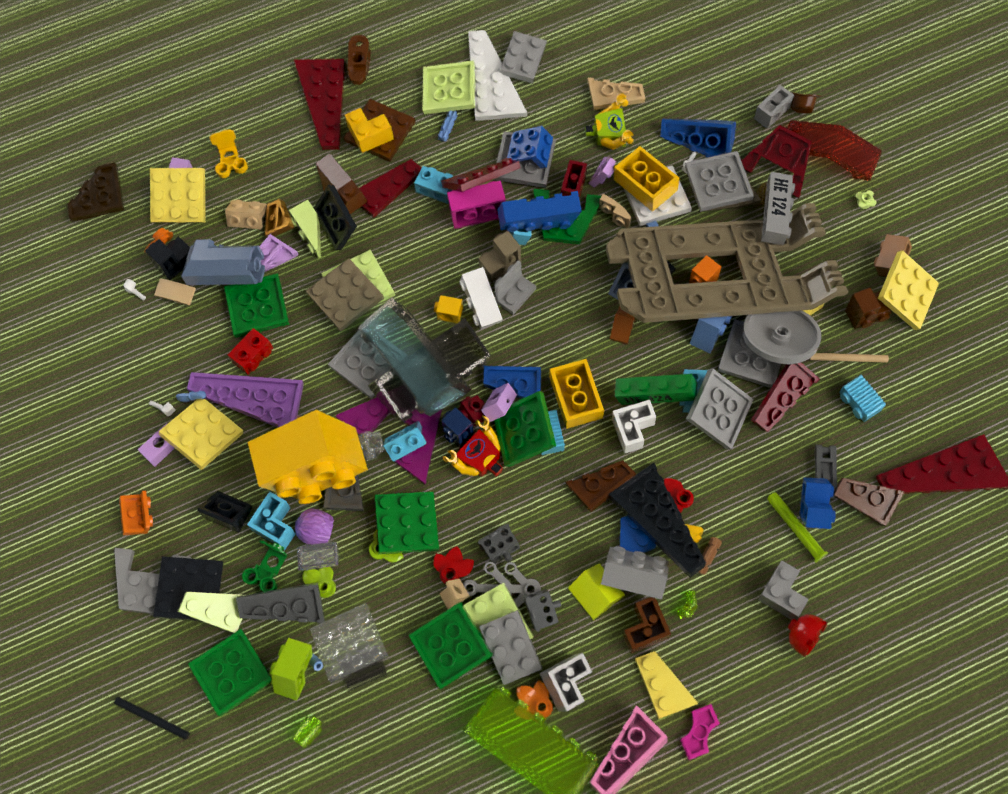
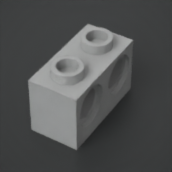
M779 85L757 106L754 119L768 129L790 108L794 94Z

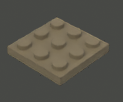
M350 258L306 290L307 295L340 332L384 299L383 294Z

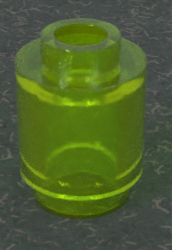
M314 715L311 718L306 716L294 731L293 740L303 748L311 745L323 730L321 727L322 722Z

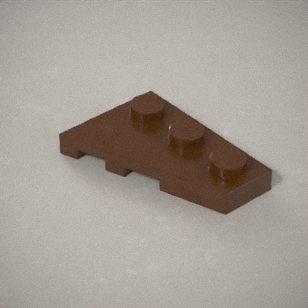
M622 460L601 468L598 472L590 475L588 473L582 475V478L574 481L569 480L565 483L584 506L592 512L609 499V493L630 480L636 473Z

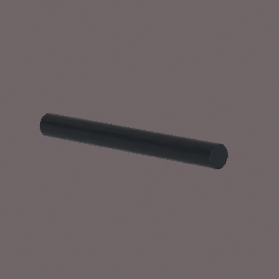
M117 697L114 701L115 705L184 740H187L190 732L120 697Z

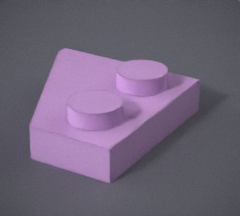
M604 157L589 184L593 187H596L599 183L603 184L606 178H610L613 174V166L616 161L611 157Z
M271 234L259 246L264 254V260H261V265H265V272L298 256L296 250Z

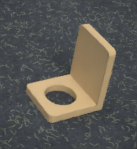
M460 579L447 581V588L440 593L447 609L459 602H463L469 597Z

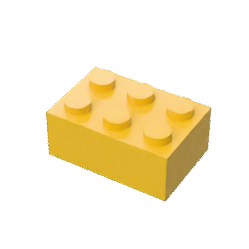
M641 146L614 167V181L652 212L678 191L679 177Z
M587 359L550 369V381L566 429L603 419L604 409Z

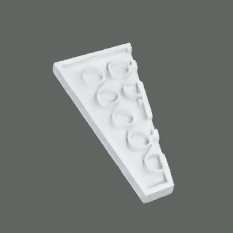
M469 31L470 59L475 63V120L527 117V111L509 76L500 73L502 62L486 31Z

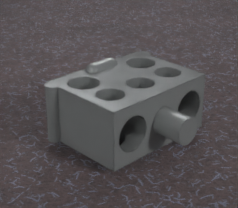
M509 524L503 525L478 541L480 549L494 563L505 558L506 562H510L513 559L510 554L520 549L519 543L512 534Z
M547 589L530 595L524 594L523 598L533 628L537 632L542 628L559 623L555 608L560 607L561 602L560 600L552 602Z

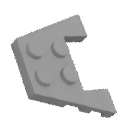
M115 548L119 609L154 614L159 574L130 571L135 551ZM173 555V556H172V557H178V558H190V559H192L191 557H186V556H178V555Z

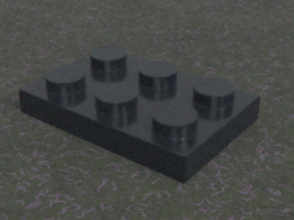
M327 185L314 210L335 250H342L357 226L335 186Z

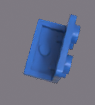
M543 126L515 131L511 137L507 158L519 162L532 159L541 169L547 168L553 137Z

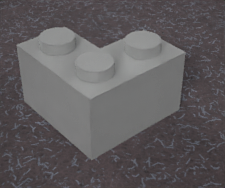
M781 560L758 600L791 620L797 619L809 600L791 589L800 571Z
M579 653L539 673L558 712L568 711L584 702L575 681L590 674L592 670L584 654Z

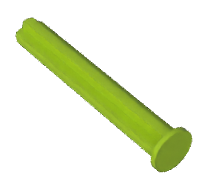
M776 492L770 494L767 500L815 558L814 562L816 563L824 558L828 552H825L781 497Z

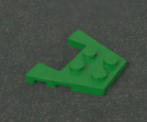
M534 189V198L543 196L544 199H549L550 190ZM587 194L585 210H582L569 228L560 229V227L549 230L541 228L544 241L580 245L593 217L597 213L601 195Z

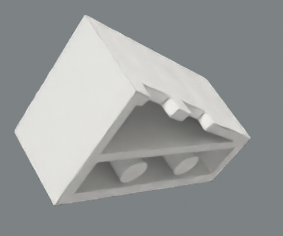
M481 267L462 274L459 282L462 290L466 293L468 307L473 310L474 315L472 317L475 325H479L480 329H484L502 322L503 319L484 268Z

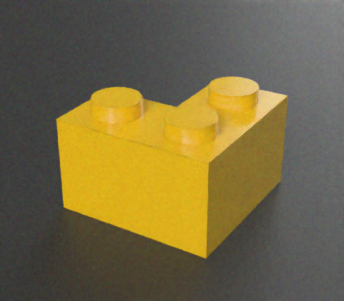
M361 108L345 114L347 126L362 153L394 139L392 128L384 114L369 121L366 119Z

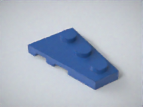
M484 366L483 384L484 387L494 390L509 383L517 394L516 397L523 399L541 391V367Z

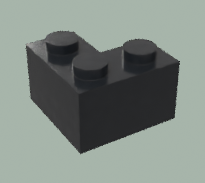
M178 236L170 241L167 246L158 239L150 244L145 252L154 266L168 280H172L184 269L190 247Z

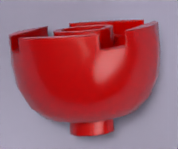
M811 614L802 615L798 620L794 618L787 628L790 630L788 638L791 647L803 657L808 656L820 639V631L824 633L828 622Z

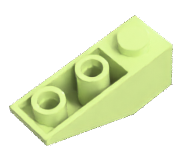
M306 200L290 209L289 212L294 228H299L298 233L303 241L307 240L309 243L307 247L311 254L315 253L318 258H321L320 221L316 211L310 202Z

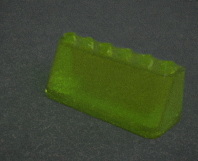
M501 686V688L495 687L469 720L463 731L544 794H581L600 766V763L597 761L599 758L589 750L586 753L580 749L581 744L572 737L569 740L562 735L564 731L553 724L551 727L545 723L546 718L537 711L534 714L527 709L529 705L523 700L518 699L516 701L511 697L512 692L504 686Z

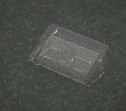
M335 541L299 546L297 548L299 571L339 565V549Z

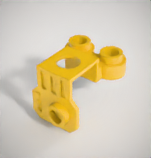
M223 130L209 137L212 144L217 145L221 159L220 163L216 165L215 171L220 178L229 177L233 169L240 174L247 171L248 165L246 160L238 156L234 142L236 136L233 130ZM227 152L234 153L232 156L224 157Z

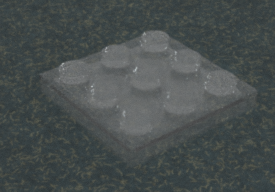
M367 603L310 628L330 683L388 657Z

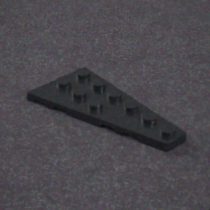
M652 463L609 493V499L689 578L706 567V561L696 542L693 541L690 530L685 525L670 492L667 491L655 463Z

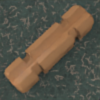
M716 537L710 539L709 547L707 546L702 554L706 561V567L700 570L699 574L705 575L709 569L707 566L711 565L718 552L716 549H719L722 541Z

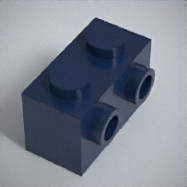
M456 407L452 411H447L442 417V430L444 431L445 439L451 444L454 442L461 449L474 435L472 422Z

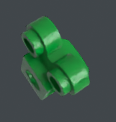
M260 540L259 542L269 549L260 566L256 564L255 568L246 569L242 574V579L248 585H255L260 581L259 586L263 592L276 590L277 582L273 578L277 576L287 553L283 551L284 547L277 543L270 545L264 540ZM271 556H276L279 560L276 567L268 566L267 561ZM255 574V579L250 581V575ZM271 582L273 584L272 588L267 589V584Z

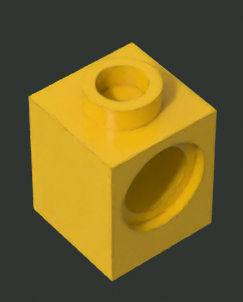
M440 295L439 302L436 301L434 306L437 319L459 324L463 311L462 299Z

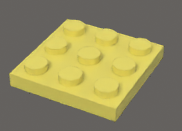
M150 168V222L205 223V169Z
M899 251L894 258L878 299L910 327L918 330L921 329L939 282L904 251Z
M197 399L159 431V435L201 470L243 434V429L206 399Z

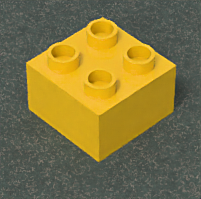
M314 410L248 442L258 486L277 492V496L280 498H296L299 504H310L322 498L321 491L327 488L343 489L352 486L356 482L355 476L368 470L356 428L318 410Z

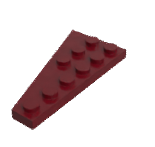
M294 59L322 150H340L345 60Z

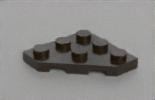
M115 162L98 166L94 170L95 174L91 179L86 180L78 190L79 194L68 202L69 219L71 222L124 210L118 166Z

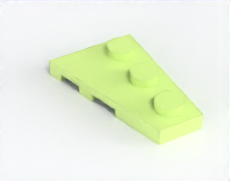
M186 592L178 612L235 633L238 631L242 618L239 617L236 598L243 595Z

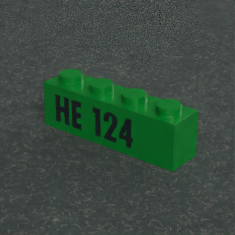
M692 374L617 378L615 384V397L621 405L637 404L650 400L651 403L694 401L697 395V381Z

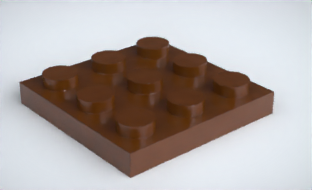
M369 99L362 110L366 119L369 121L384 114L392 128L394 139L366 152L390 162L416 121L415 118ZM349 130L344 137V141L359 148Z

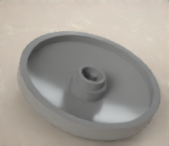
M802 310L750 314L744 322L743 338L747 346L758 356L775 363L795 364L810 359L817 352L821 342V330L817 322Z

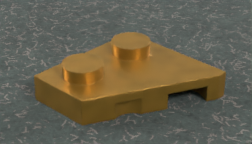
M278 199L267 204L266 237L270 234L275 237L294 228L284 201Z

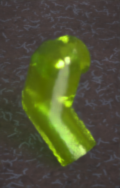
M695 590L685 592L687 603L683 607L678 608L677 614L679 618H690L697 610Z

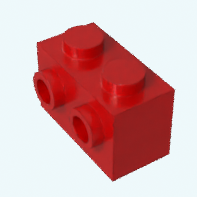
M253 328L228 354V357L233 364L249 375L251 371L253 372L258 368L259 363L271 354L273 346L266 337Z

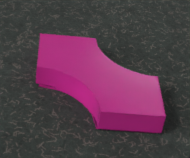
M712 704L691 712L693 718L692 728L689 734L680 740L688 761L709 753L708 736L711 730L720 724Z

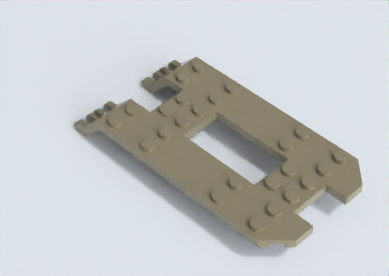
M814 203L803 204L791 212L793 213L792 221L789 224V227L792 229L789 239L786 238L784 245L761 242L763 219L620 229L616 237L606 245L609 264L628 263L634 288L618 289L617 296L620 308L643 323L813 310L837 296H845L848 294L846 286H840L844 283L841 271H834L839 267L836 260L825 261L802 275L782 276L774 252L792 251L811 239L823 237L826 234L824 227H820L822 221L819 214L814 213L817 210ZM706 255L709 257L736 255L743 280L674 285L667 260L705 257Z

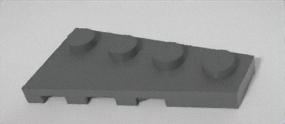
M318 582L243 595L236 598L239 617L243 619H275L278 621L291 620L325 624Z

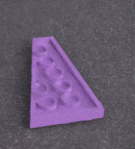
M191 372L187 390L188 392L204 391L206 392V398L204 399L275 427H280L297 419L304 383L303 380Z

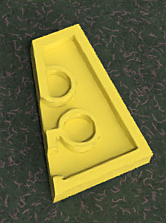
M655 651L635 658L658 719L699 704Z

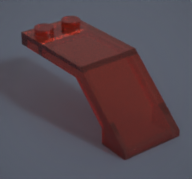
M790 120L787 129L812 141L809 156L824 157L832 160L851 172L853 179L871 180L882 153L879 148L842 125Z

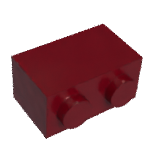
M574 160L569 161L561 187L562 196H570L571 192L578 191L580 199L587 176V163Z

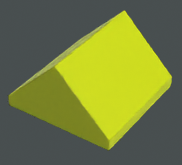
M600 563L585 570L568 587L569 591L593 620L625 596L621 589L601 585L604 568Z

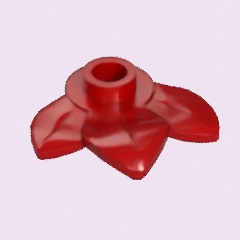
M664 479V485L667 491L670 492L680 513L683 509L689 508L694 501L692 492L684 489L682 483L676 479ZM682 496L686 497V498H687V501H686V502H682V501L680 500V497H682Z
M457 546L452 548L446 556L436 554L433 562L435 569L440 573L441 581L445 585L449 580L468 576L474 566V560H463L462 553ZM448 573L454 574L453 578L448 579L446 575Z

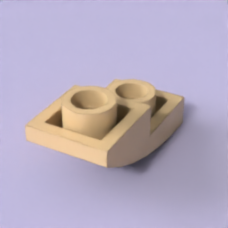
M603 194L600 198L599 209L604 213L612 214V222L616 225L629 228L631 220L629 213L614 199Z
M160 278L154 296L190 305L196 288Z

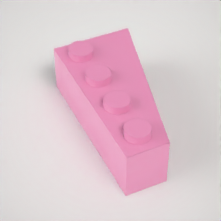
M637 705L590 781L591 787L598 794H616L667 743V736Z

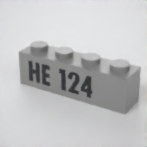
M776 172L770 173L766 184L761 242L784 245L786 238H790L792 229L789 227L793 216L790 209H792L794 202L791 194H793L795 183H792L793 175Z

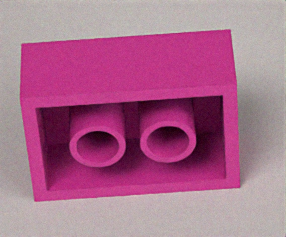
M491 181L463 192L456 190L447 192L454 229L498 220L497 210L502 202H506L501 181Z

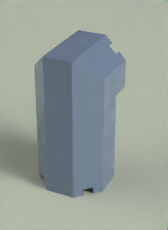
M210 239L196 240L189 249L181 277L187 285L257 284L262 282L265 272V265H261V260H264V254L259 245L223 246L219 244L218 247Z

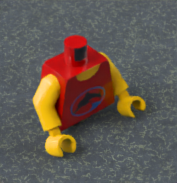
M482 416L485 420L484 424L481 425L476 420V425L482 427L483 430L479 429L457 453L453 450H447L451 454V458L448 459V457L443 456V460L445 462H452V466L463 475H479L483 477L490 471L493 475L498 476L503 470V467L497 463L500 459V444L492 427L488 426L489 419L486 416Z

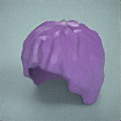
M307 509L296 520L295 533L303 543L323 546L330 539L334 522L333 517L319 509Z

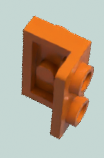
M141 491V494L120 496L119 503L123 536L147 534L150 527L153 526V517L149 515L148 508L151 507L150 497H147L146 491Z

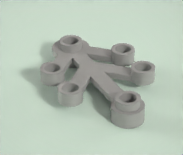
M488 562L484 566L487 574H491L500 584L505 583L510 594L520 593L514 600L517 607L524 602V594L530 595L541 591L539 582L535 579H526L513 562H508L505 565V572L510 575L512 574L521 585H512L497 569L494 562ZM488 564H492L494 566V570L492 572H489L487 570ZM509 564L515 567L513 572L507 570ZM471 579L463 583L465 589L468 584L474 587L472 592H468L469 596H473L477 592H488L500 585L477 584L476 581ZM529 585L534 586L535 591L533 593L527 591Z

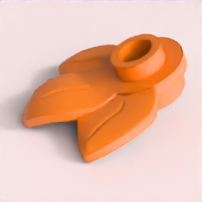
M161 228L154 233L153 238L155 240L150 244L158 239L165 244L173 238V233L165 230V228Z
M538 680L534 688L530 686H520L517 688V697L522 704L514 710V713L519 718L531 720L535 717L547 718L551 715L553 704L549 700V692L542 681ZM542 703L546 705V709L544 711H540L538 709L539 705Z

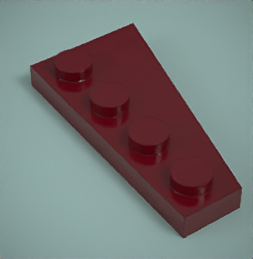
M505 158L499 163L490 164L477 170L441 180L442 187L463 192L520 169V163L511 158Z
M410 159L359 187L367 199V203L361 207L375 218L416 180L422 167Z

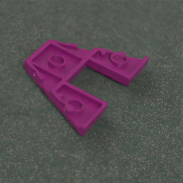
M412 381L336 415V419L355 427L357 434L365 441L390 412L408 426L419 421L426 445L399 458L395 463L421 483L426 484L437 429L439 428L440 416L443 410L442 401Z

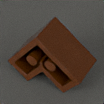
M870 287L852 295L845 312L854 329L860 327L867 328L873 322H883L890 317L892 310L878 299L881 291L873 293Z
M649 597L635 603L634 610L640 624L624 630L623 633L631 654L665 641L671 636L656 598Z

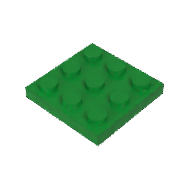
M278 273L263 277L262 282L257 284H232L224 286L235 338L246 336L253 328L258 332L290 325Z
M541 391L512 403L505 416L494 420L504 466L511 467L556 447L544 393Z
M434 492L374 495L379 555L439 550Z
M462 602L455 604L408 635L439 689L448 686L493 656Z
M243 629L238 630L188 663L219 717L269 685L272 680Z

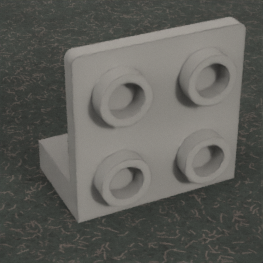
M520 261L511 264L506 274L498 278L494 285L496 303L512 315L517 312L536 290V285L522 276Z

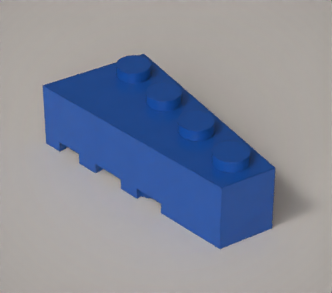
M573 191L570 196H562V193L554 194V197L549 199L539 196L527 202V199L502 202L497 212L501 230L514 232L518 229H525L526 231L537 228L549 230L556 227L567 229L573 224L582 210L578 191Z

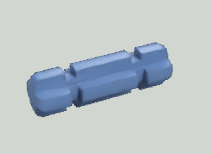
M448 111L441 127L442 130L438 134L440 141H447L448 134H450L454 121L457 118L456 111Z

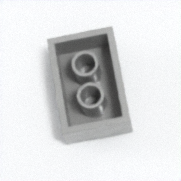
M619 546L610 547L601 585L662 599L670 561L661 556H647L640 551H626L625 548Z

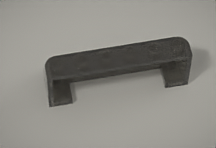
M464 318L370 383L368 387L398 421L402 419L405 422L413 416L412 412L415 409L420 411L429 405L427 403L428 400L431 398L436 400L444 394L442 390L446 387L450 390L458 384L457 380L460 377L465 379L473 373V368L477 366L479 369L487 364L486 359L491 354L466 318Z

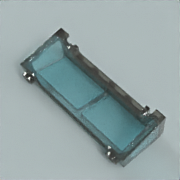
M391 297L358 327L362 333L360 337L367 344L370 342L375 346L413 395L416 403L414 407L420 414L425 413L428 416H432L472 390L410 311Z

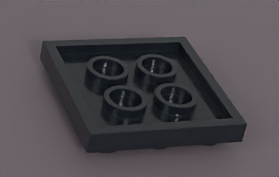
M162 556L153 617L200 621L179 613L178 610L186 592L220 594L224 562Z

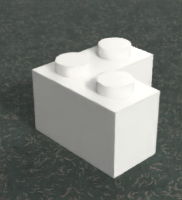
M650 400L614 410L612 413V421L624 454L642 449L644 438L640 429L655 425L656 415Z

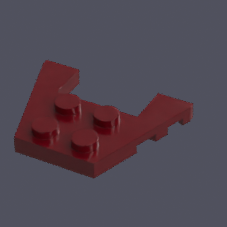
M779 125L755 149L750 151L741 162L744 170L752 173L760 158L763 157L793 173L792 183H795V188L791 195L800 198L812 141Z

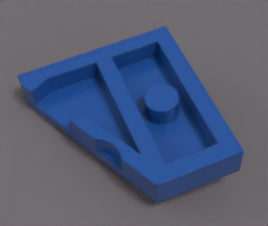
M628 516L621 518L620 547L625 548L626 551H640L643 553L656 548V544Z

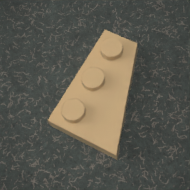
M588 77L593 110L605 109L612 103L617 102L616 97L620 93L626 95L625 99L628 100V105L645 103L642 84L628 82L612 83L610 80L605 79L603 81H596L594 78Z

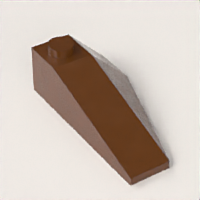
M330 153L316 163L323 191L327 185H334L350 215L367 203V199Z

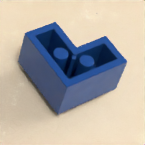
M803 477L799 516L807 528L831 529L832 523L835 522L836 513L829 504L830 497H833L834 487L828 479Z

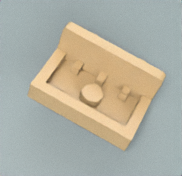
M231 200L225 210L227 226L262 229V218L267 210L266 203Z

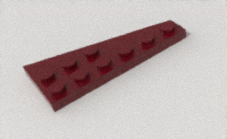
M984 434L892 469L876 477L880 486L905 491L904 494L1008 489V476Z

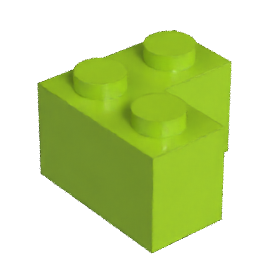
M288 638L286 644H282L280 647L277 662H274L271 666V684L275 694L297 701L306 683L305 671L313 656L312 645Z

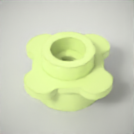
M870 190L864 193L858 192L856 194L858 206L863 209L874 207L876 205V200L873 198L874 193Z

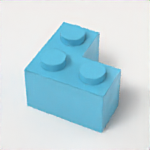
M272 492L267 494L247 524L253 532L272 543L284 547V550L296 534L290 526L281 522L291 507L284 499Z

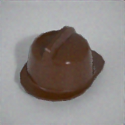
M791 92L794 94L790 107L797 113L810 114L814 110L817 97L822 96Z

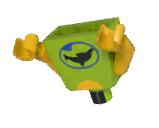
M618 94L616 97L617 102L612 103L602 112L596 114L594 125L585 126L586 137L596 136L597 145L615 150L619 147H625L626 142L628 144L633 143L631 136L634 134L630 130H626L623 109L620 108V106L626 107L628 105L625 94Z

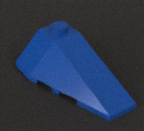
M662 119L661 137L675 144L687 147L691 151L703 154L707 158L732 151L735 140L736 121Z

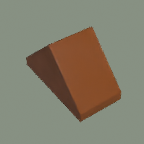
M619 307L615 315L609 340L628 345L636 318Z

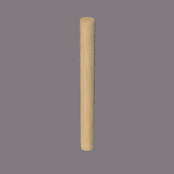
M815 353L810 360L888 363L889 356Z

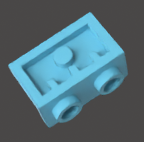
M419 421L385 438L383 446L392 461H396L426 445Z

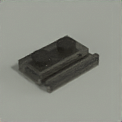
M377 646L338 662L348 691L388 676Z

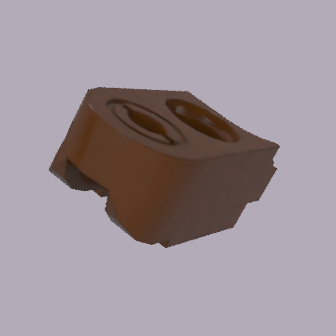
M364 35L353 36L348 44V77L354 85L363 84L369 72L371 50L369 40Z

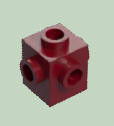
M478 395L472 398L468 396L460 402L461 405L458 410L472 422L473 427L477 426L476 420L480 424L485 421L482 416H485L482 412L485 402Z

